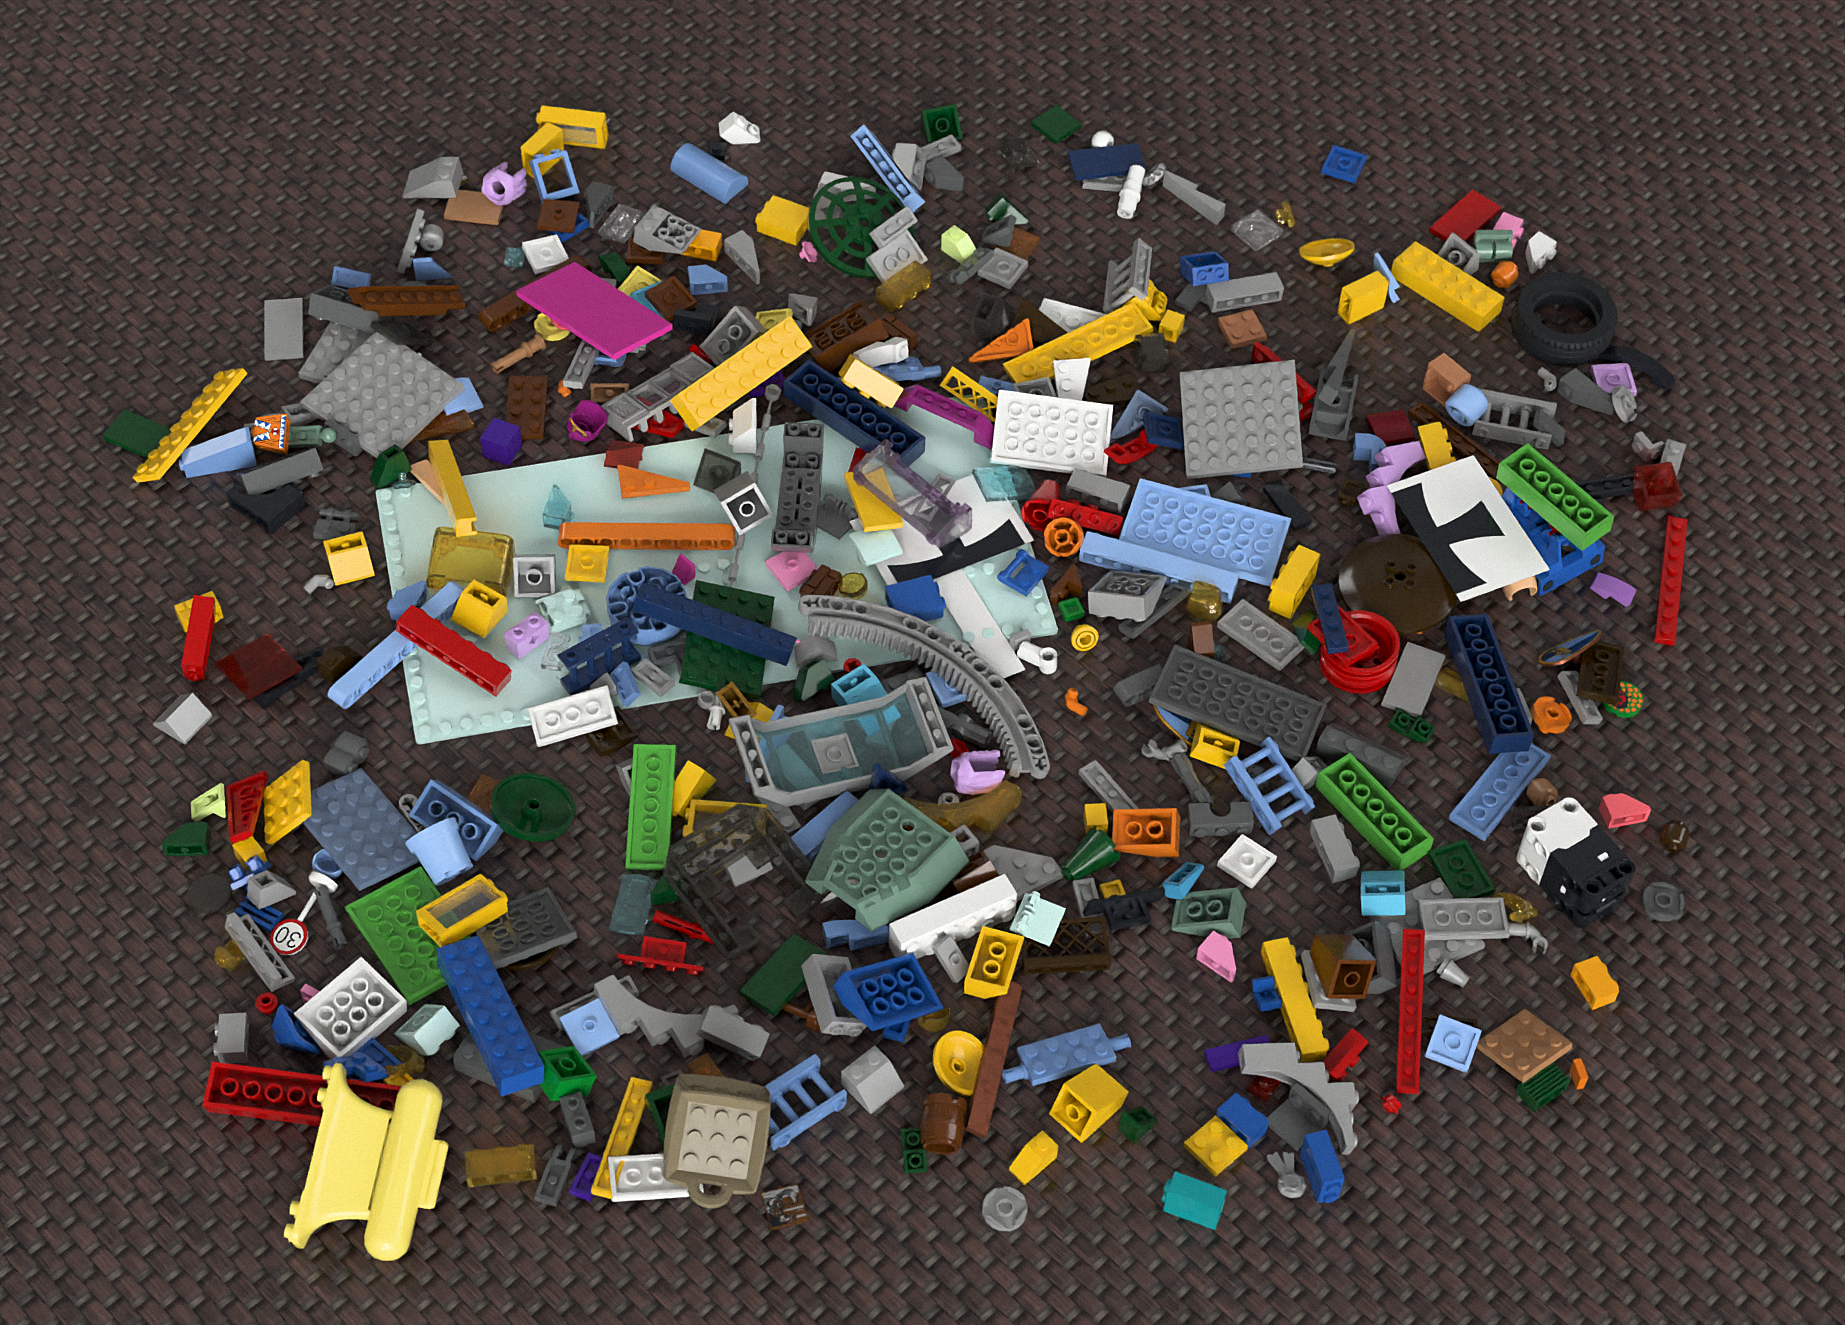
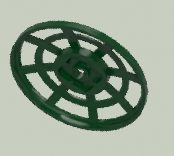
M861 177L836 179L821 188L811 202L807 217L810 238L819 254L837 270L859 278H878L866 261V258L874 253L871 250V244L875 242L869 233L887 221L880 212L884 206L892 216L896 214L893 207L888 203L891 199L896 202L901 210L905 208L904 204L892 191L876 181ZM843 182H852L854 189L846 190L837 196L827 191L830 187ZM860 183L874 186L886 194L881 197L872 191L862 189ZM856 194V203L849 205L842 200V198L848 195ZM863 194L879 200V202L875 206L866 203ZM823 196L831 201L827 209L826 219L815 220L816 206L819 199ZM836 204L845 210L842 218H832ZM859 221H865L867 223V227H863L859 223ZM912 225V226H910L907 230L909 231V233H910V234L912 235V237L914 238L913 225ZM834 226H842L846 235L843 240L837 235ZM816 228H828L832 239L838 245L832 253L822 243ZM852 241L864 245V252L857 251L848 245ZM845 251L852 256L865 259V269L849 266L841 262L837 257Z

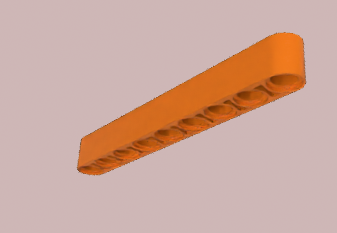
M564 522L559 525L558 545L564 549H569V544L609 546V549L730 550L735 545V527L731 524Z

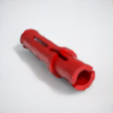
M657 910L654 915L653 923L689 935L691 939L697 938L714 944L717 938V931L702 927L698 922L691 923L660 910Z

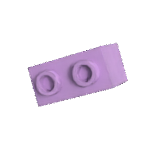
M534 611L504 633L506 648L520 660L550 638L549 623Z

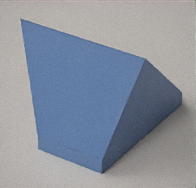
M434 257L413 259L416 281L453 278L434 261Z

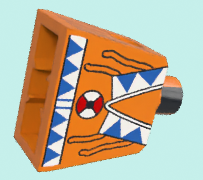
M287 414L257 417L255 419V427H249L255 447L265 451L288 455L290 417Z

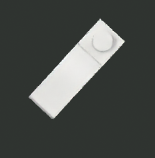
M894 337L886 342L877 341L854 352L853 356L871 367L893 362L898 363L909 357L908 341L899 337Z

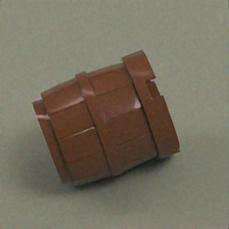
M947 1093L929 1094L927 1099L923 1097L922 1121L920 1122V1137L923 1149L930 1153L944 1155L954 1154L959 1151L962 1145L963 1133L965 1132L964 1114L967 1111V1102L962 1097L958 1096V1100L951 1099L952 1094Z

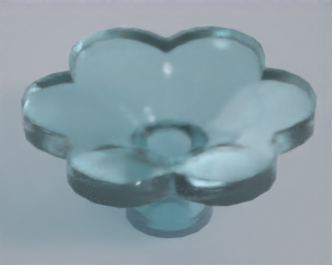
M405 472L398 473V480L392 482L391 486L394 489H405L415 485L416 481L412 478H406Z

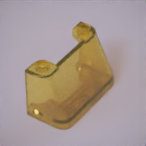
M437 527L433 537L426 579L427 587L441 589L446 586L447 580L471 583L473 580H476L506 597L514 570L513 557L516 555L513 539L505 534L477 531V535L456 537L454 528Z

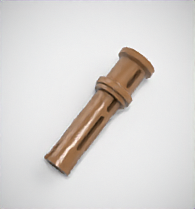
M536 334L533 339L522 342L519 348L491 363L493 371L498 374L525 357H532L533 353L538 350H544L546 344L543 338Z

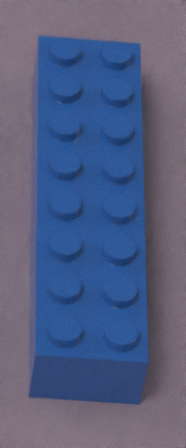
M479 935L437 948V965L501 1097L544 1083V1065Z

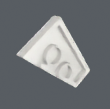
M1091 358L1053 361L1057 398L1082 401Z

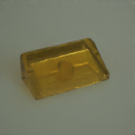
M1445 667L1439 673L1434 686L1470 703L1460 674Z

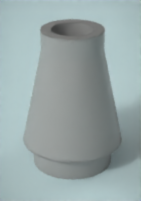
M1446 958L1436 971L1440 978L1457 984L1462 988L1470 978L1452 960L1449 961Z

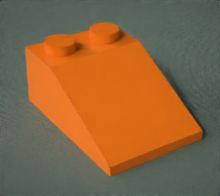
M1177 808L1114 810L1112 841L1116 845L1113 848L1114 851L1152 857H1179L1180 815Z

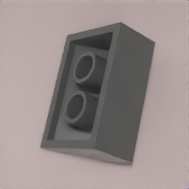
M1374 920L1343 934L1353 935L1377 960L1367 994H1380L1397 986L1390 929Z

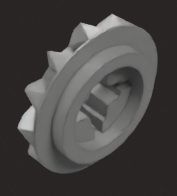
M1163 163L1153 166L1145 173L1142 184L1144 186L1152 185L1164 175L1166 166Z

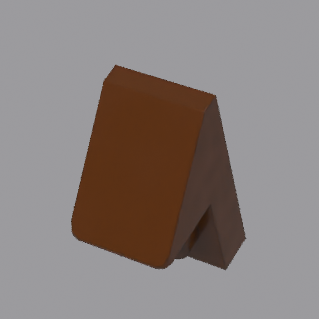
M1072 564L1051 589V603L1057 605L1061 600H1065L1068 594L1081 599L1082 585L1076 565Z

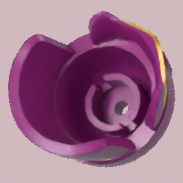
M582 400L567 419L566 425L569 438L572 441L576 440L579 442L594 440L608 421L605 410L594 401Z

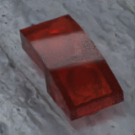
M1258 1075L1249 1085L1247 1092L1267 1103L1281 1081Z

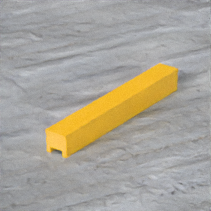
M428 441L429 460L432 464L456 537L477 535L473 521H476V515L449 441Z

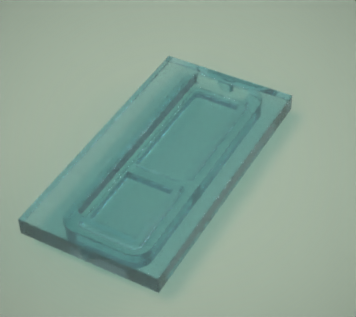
M623 874L609 931L638 936L644 935L651 907V891L657 884L656 879H650L645 875Z

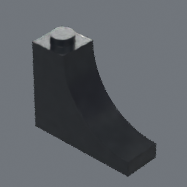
M289 484L276 492L266 495H246L233 489L227 493L230 507L271 535L305 507L302 491Z

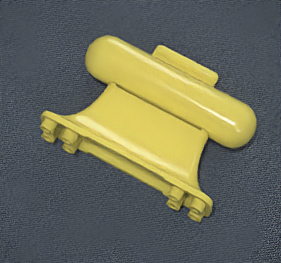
M335 1062L333 1067L326 1065L323 1071V1079L327 1080L328 1088L319 1089L317 1101L321 1102L324 1111L305 1189L302 1191L300 1202L293 1200L290 1206V1214L294 1215V1219H296L295 1224L287 1223L284 1237L288 1238L289 1242H292L297 1248L303 1249L310 1235L321 1225L343 1219L368 1220L364 1236V1245L367 1252L374 1258L382 1261L396 1260L403 1256L410 1246L418 1207L432 1209L436 1204L448 1151L447 1142L434 1139L442 1106V1094L439 1088L432 1082L424 1079L411 1080L404 1084L398 1092L394 1111L385 1110L365 1102L353 1093L347 1084V1071L341 1063Z

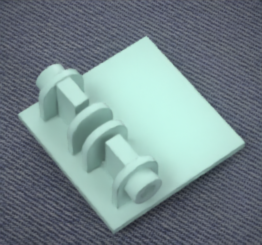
M1032 891L1030 894L1025 893L1010 931L1050 946L1066 908L1041 899L1040 893Z

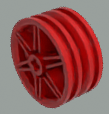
M1348 611L1347 613L1379 643L1378 648L1346 667L1334 654H1328L1326 647L1321 643L1319 666L1324 677L1338 689L1356 694L1371 693L1383 688L1391 681L1396 670L1400 638L1395 627L1384 617L1369 611Z

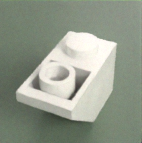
M735 112L729 114L719 123L720 136L731 144L760 142L759 128Z
M1540 231L1528 241L1525 252L1529 272L1532 274L1537 269H1541L1548 259L1551 260L1556 254L1555 247L1557 242Z

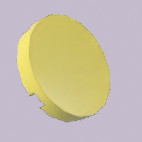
M542 312L534 321L536 334H539L544 340H561L571 332L555 327L551 323L550 318Z

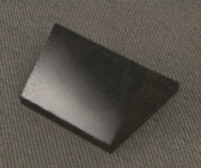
M705 448L693 485L715 493L713 490L741 475V461Z

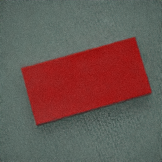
M1472 189L1430 227L1429 232L1445 242L1451 233L1454 232L1465 242H1468L1475 235L1476 230H1481L1501 212L1502 207Z

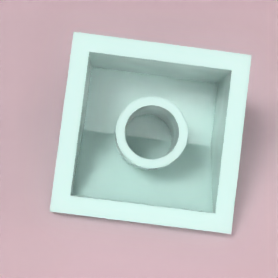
M424 1004L394 1034L419 1055L429 1056L435 1054L445 1040L453 1037L455 1030L460 1025L445 1006Z

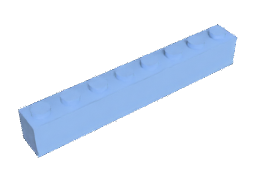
M1087 531L1080 548L1079 561L1115 571L1166 576L1164 584L1166 586L1175 582L1188 589L1190 593L1229 604L1232 602L1238 585L1239 574L1232 571L1198 563L1194 560L1184 559L1155 549L1145 548L1098 533Z

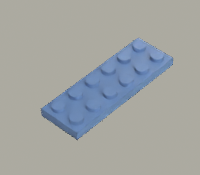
M1532 743L1529 751L1500 753L1452 811L1449 820L1485 841L1524 793L1528 784L1536 778L1549 762L1551 755Z

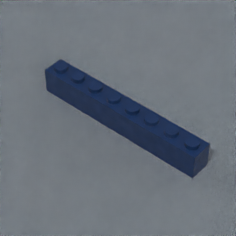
M644 582L640 586L632 610L633 612L786 667L797 637Z

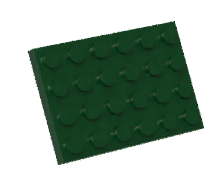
M696 580L692 600L769 628L771 627L774 596ZM687 631L679 683L720 691L733 681L744 697L759 700L766 659Z

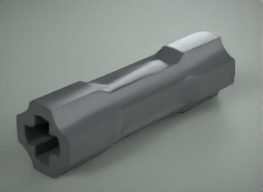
M1184 752L1173 756L1170 763L1177 775L1185 783L1193 803H1209L1211 809L1214 801L1208 790L1202 786L1187 754Z

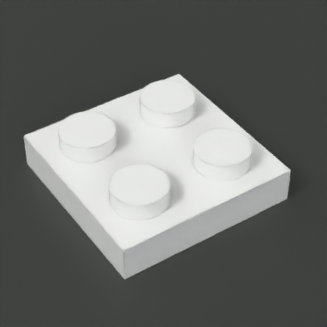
M557 234L522 242V249L535 274L549 271L569 259Z
M1242 834L1221 857L1217 866L1252 889L1276 862L1277 856Z

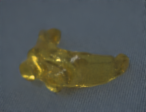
M1496 892L1494 894V897H1503L1504 904L1516 911L1510 914L1509 918L1511 920L1523 923V920H1529L1531 917L1537 916V909L1532 908L1530 901L1523 900L1514 894L1506 892Z
M388 1045L386 1047L387 1051L404 1062L397 1066H385L387 1074L403 1076L408 1072H423L425 1058L418 1056V1053L413 1052L410 1047L404 1045Z

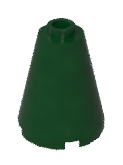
M1097 826L1090 828L1061 865V874L1067 881L1080 880L1121 859L1120 853L1116 854L1113 850L1116 845L1102 829L1097 831Z

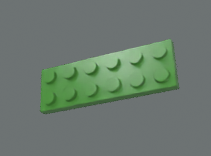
M634 744L626 869L666 870L669 867L676 745Z

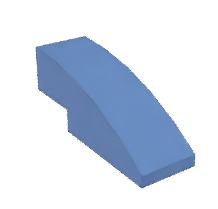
M835 920L822 923V934L827 948L848 944L851 951L889 942V926L887 925L870 931L856 920Z

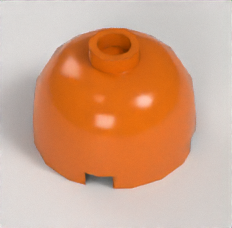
M1070 518L1054 519L1047 525L1044 531L1045 546L1050 553L1056 556L1068 557L1076 554L1084 541L1082 527L1078 522Z

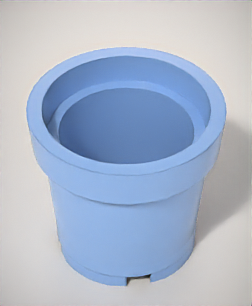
M455 817L445 819L424 829L405 843L411 854L417 856L435 886L445 884L455 879L460 873L464 874L473 867L458 831L460 828Z

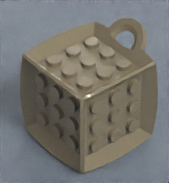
M679 1074L676 1077L667 1117L664 1154L661 1165V1174L664 1179L673 1184L687 1187L690 1198L696 1204L705 1208H718L725 1205L731 1199L732 1194L755 1193L762 1172L768 1140L772 1101L769 1090L764 1086L724 1077ZM699 1183L721 1186V1191L714 1196L706 1195L700 1190Z

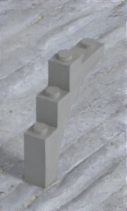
M614 975L594 984V995L601 1001L619 1035L629 1034L640 1026L652 1047L657 1044H664L672 1037L684 1057L697 1055L704 1048L705 1039L694 1034L702 1014L683 1015L651 1007L629 993ZM734 1004L724 1008L726 1013L738 1015L739 1011Z
M1295 1042L1243 1044L1238 1052L1241 1074L1262 1075L1277 1079L1290 1086L1299 1083L1331 1111L1328 1121L1337 1137L1341 1155L1351 1154L1355 1146H1357V1135L1353 1133L1352 1128L1354 1123L1352 1110L1359 1101V1094L1354 1088V1082L1329 1083V1072L1325 1070L1324 1062L1299 1063L1300 1054L1295 1048Z

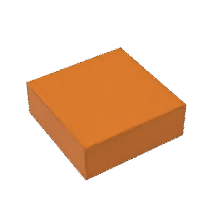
M1581 1058L1574 1059L1569 1071L1577 1090L1585 1087L1588 1074Z

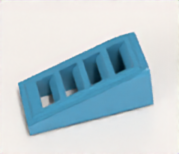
M1185 862L1162 883L1165 889V896L1182 900L1204 870V865Z

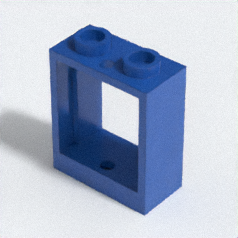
M1216 251L1180 256L1181 274L1193 286L1229 281L1228 262Z

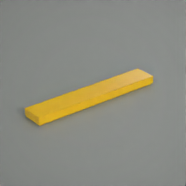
M635 1077L630 1078L591 1189L593 1195L612 1199L608 1157L629 1156L646 1107L644 1097L645 1094L651 1092L653 1087L652 1081ZM620 1161L615 1174L616 1187L625 1161Z

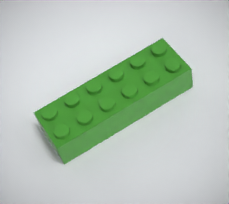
M1525 444L1499 463L1496 478L1581 551L1611 530L1614 515L1530 444Z
M1351 753L1318 773L1315 787L1396 871L1404 870L1431 850L1434 838Z

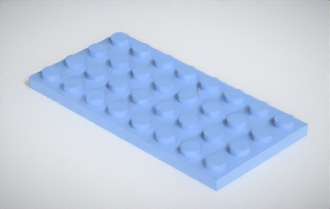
M1140 478L1119 540L1155 549L1163 553L1173 554L1184 559L1194 560L1198 563L1212 565L1223 570H1229L1239 574L1240 579L1271 586L1291 518Z

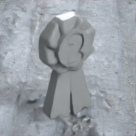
M1277 1152L1273 1155L1268 1154L1267 1160L1280 1176L1277 1183L1279 1192L1288 1198L1300 1197L1306 1189V1184L1303 1176L1294 1172V1153L1288 1154L1283 1152V1162Z

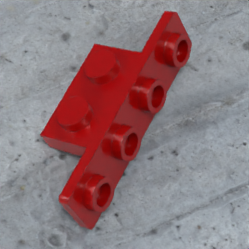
M1053 498L1050 500L1046 515L1048 518H1070L1078 522L1082 527L1116 536L1119 535L1123 517L1099 511L1098 506L1087 504L1086 507L1080 506L1081 502L1069 499V502Z
M644 936L640 957L617 954V958L622 960L621 964L634 965L635 962H641L643 967L656 969V965L665 966L664 970L677 972V969L680 968L686 969V974L699 975V971L705 972V967L684 964L687 942Z
M1353 1028L1350 1029L1322 1061L1324 1062L1325 1070L1329 1072V1083H1334L1335 1081L1340 1083L1348 1074L1345 1069L1348 1066L1353 1068L1361 1059L1358 1054L1368 1044V1041Z

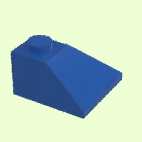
M283 1004L280 1005L272 1023L275 1041L280 1046L284 1045L290 1050L319 1054L321 1051L317 1043L294 1016L295 1012Z

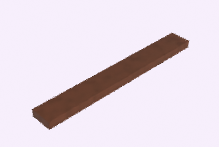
M1013 981L1010 982L1007 994L996 996L965 1122V1130L982 1139L988 1133L1023 987Z

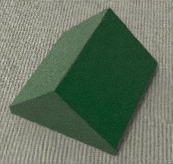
M956 104L921 111V131L927 144H931L949 135H953L956 140L963 139Z

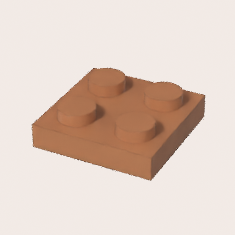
M1253 309L1218 318L1217 323L1231 349L1251 345L1257 341H1266L1267 335Z

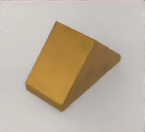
M733 681L716 693L733 718L750 715V718H753L757 715Z

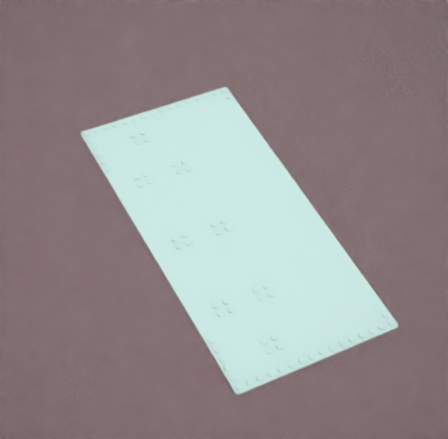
M973 394L965 395L964 398L973 397ZM958 397L949 398L955 402H958L966 407L975 410L974 408L960 400ZM985 398L977 399L979 408L987 407ZM912 405L907 412L897 407H892V409L884 408V410L926 437L925 453L901 474H898L867 453L854 472L882 468L892 495H898L900 502L927 492L938 474L957 481L989 469L1024 524L1006 465L990 463L992 448L990 450L975 443L973 431L915 405ZM819 419L809 420V421H802V422H796V423L824 424V423L821 422ZM824 424L822 487L819 508L825 503L823 498L826 494H832L838 500L841 499L843 503L846 502L849 506L855 508L844 480V473L849 470L856 447H860L826 424ZM784 425L769 427V430L765 432L763 458L759 461L757 469L759 474L757 487L774 516L744 532L746 534L743 550L739 552L737 562L739 569L732 588L774 596L770 628L797 637L802 642L811 635L808 632V616L801 614L798 610L800 601L799 590L802 584L787 592L765 566L766 560L783 552L771 550L772 529H775L784 456ZM761 428L757 429V444L761 442L763 432ZM728 433L718 435L716 438L709 436L461 476L476 515V521H473L477 535L456 537L447 508L422 483L378 489L376 491L392 597H394L395 592L420 581H426L428 595L424 602L425 604L451 581H455L463 588H466L473 580H476L505 596L508 606V613L484 639L452 622L451 617L443 623L450 630L458 632L465 640L472 641L480 650L490 653L500 663L507 664L512 670L511 680L497 697L419 646L403 659L416 743L425 744L529 726L532 723L528 708L570 696L560 682V679L568 675L569 671L558 659L557 654L579 643L578 637L582 636V625L602 624L603 630L610 627L606 597L610 585L618 576L625 572L630 573L639 570L638 568L649 566L663 568L672 573L679 555L682 554L695 565V578L686 585L682 584L687 598H693L696 580L729 587V572L737 552L735 549L738 536L736 528L735 545L730 550L610 549L606 582L602 583L565 581L569 549L561 548L558 545L559 525L564 522L719 523L733 525L713 490L746 471L751 476L756 465L755 453H733V445H729ZM618 465L689 482L690 491L622 499ZM817 527L813 553L806 554L818 568L823 564L830 567L831 570L834 569L842 574V585L833 596L863 600L888 607L885 600V586L888 585L875 564L866 566L858 556V550L849 540V534L855 532L853 527L840 540ZM1031 542L962 568L1008 643L1010 642L1011 635L1025 629L1030 631L1031 639L1055 635L1058 632L1042 579L1027 597L997 579V575L1008 567L1020 549L1025 550L1031 557L1035 558ZM523 554H555V593L570 588L573 591L580 589L592 616L586 619V623L550 634L549 639L519 660L506 648L504 633L534 611L541 616V612L534 602L543 597L515 598L513 557ZM1022 562L1010 577L1014 579L1026 564ZM947 606L944 609L942 618L926 621L961 641L970 649H973L969 642L974 640L975 635L969 631L962 632ZM986 628L982 631V635L985 638H992L994 631ZM681 629L675 637L659 644L642 646L632 643L640 653L641 660L630 665V669L632 670L645 658L651 662L647 649L684 638L687 635V631ZM826 633L822 635V637L833 641L835 644L837 661L826 662L831 673L844 671V662L850 658L858 659L861 664H865L867 667L911 659L910 655L904 657V652L896 654V649L889 651V646H886L884 649L881 648L880 643L874 646L873 641L866 644L865 639L859 642L857 637L851 640L848 635L846 639H843L841 634H839L838 638H835L833 633H831L830 637H827ZM622 643L612 647V651L622 646ZM794 647L787 667L766 659L762 685L797 679L798 671L804 665L797 666ZM604 652L595 656V660L602 657ZM587 661L578 665L577 669L587 665ZM673 663L659 668L675 680V686L662 697L658 696L634 677L641 695L628 707L624 706L618 692L611 699L613 706H619L622 710L697 697L701 691L707 689L679 683L680 676Z

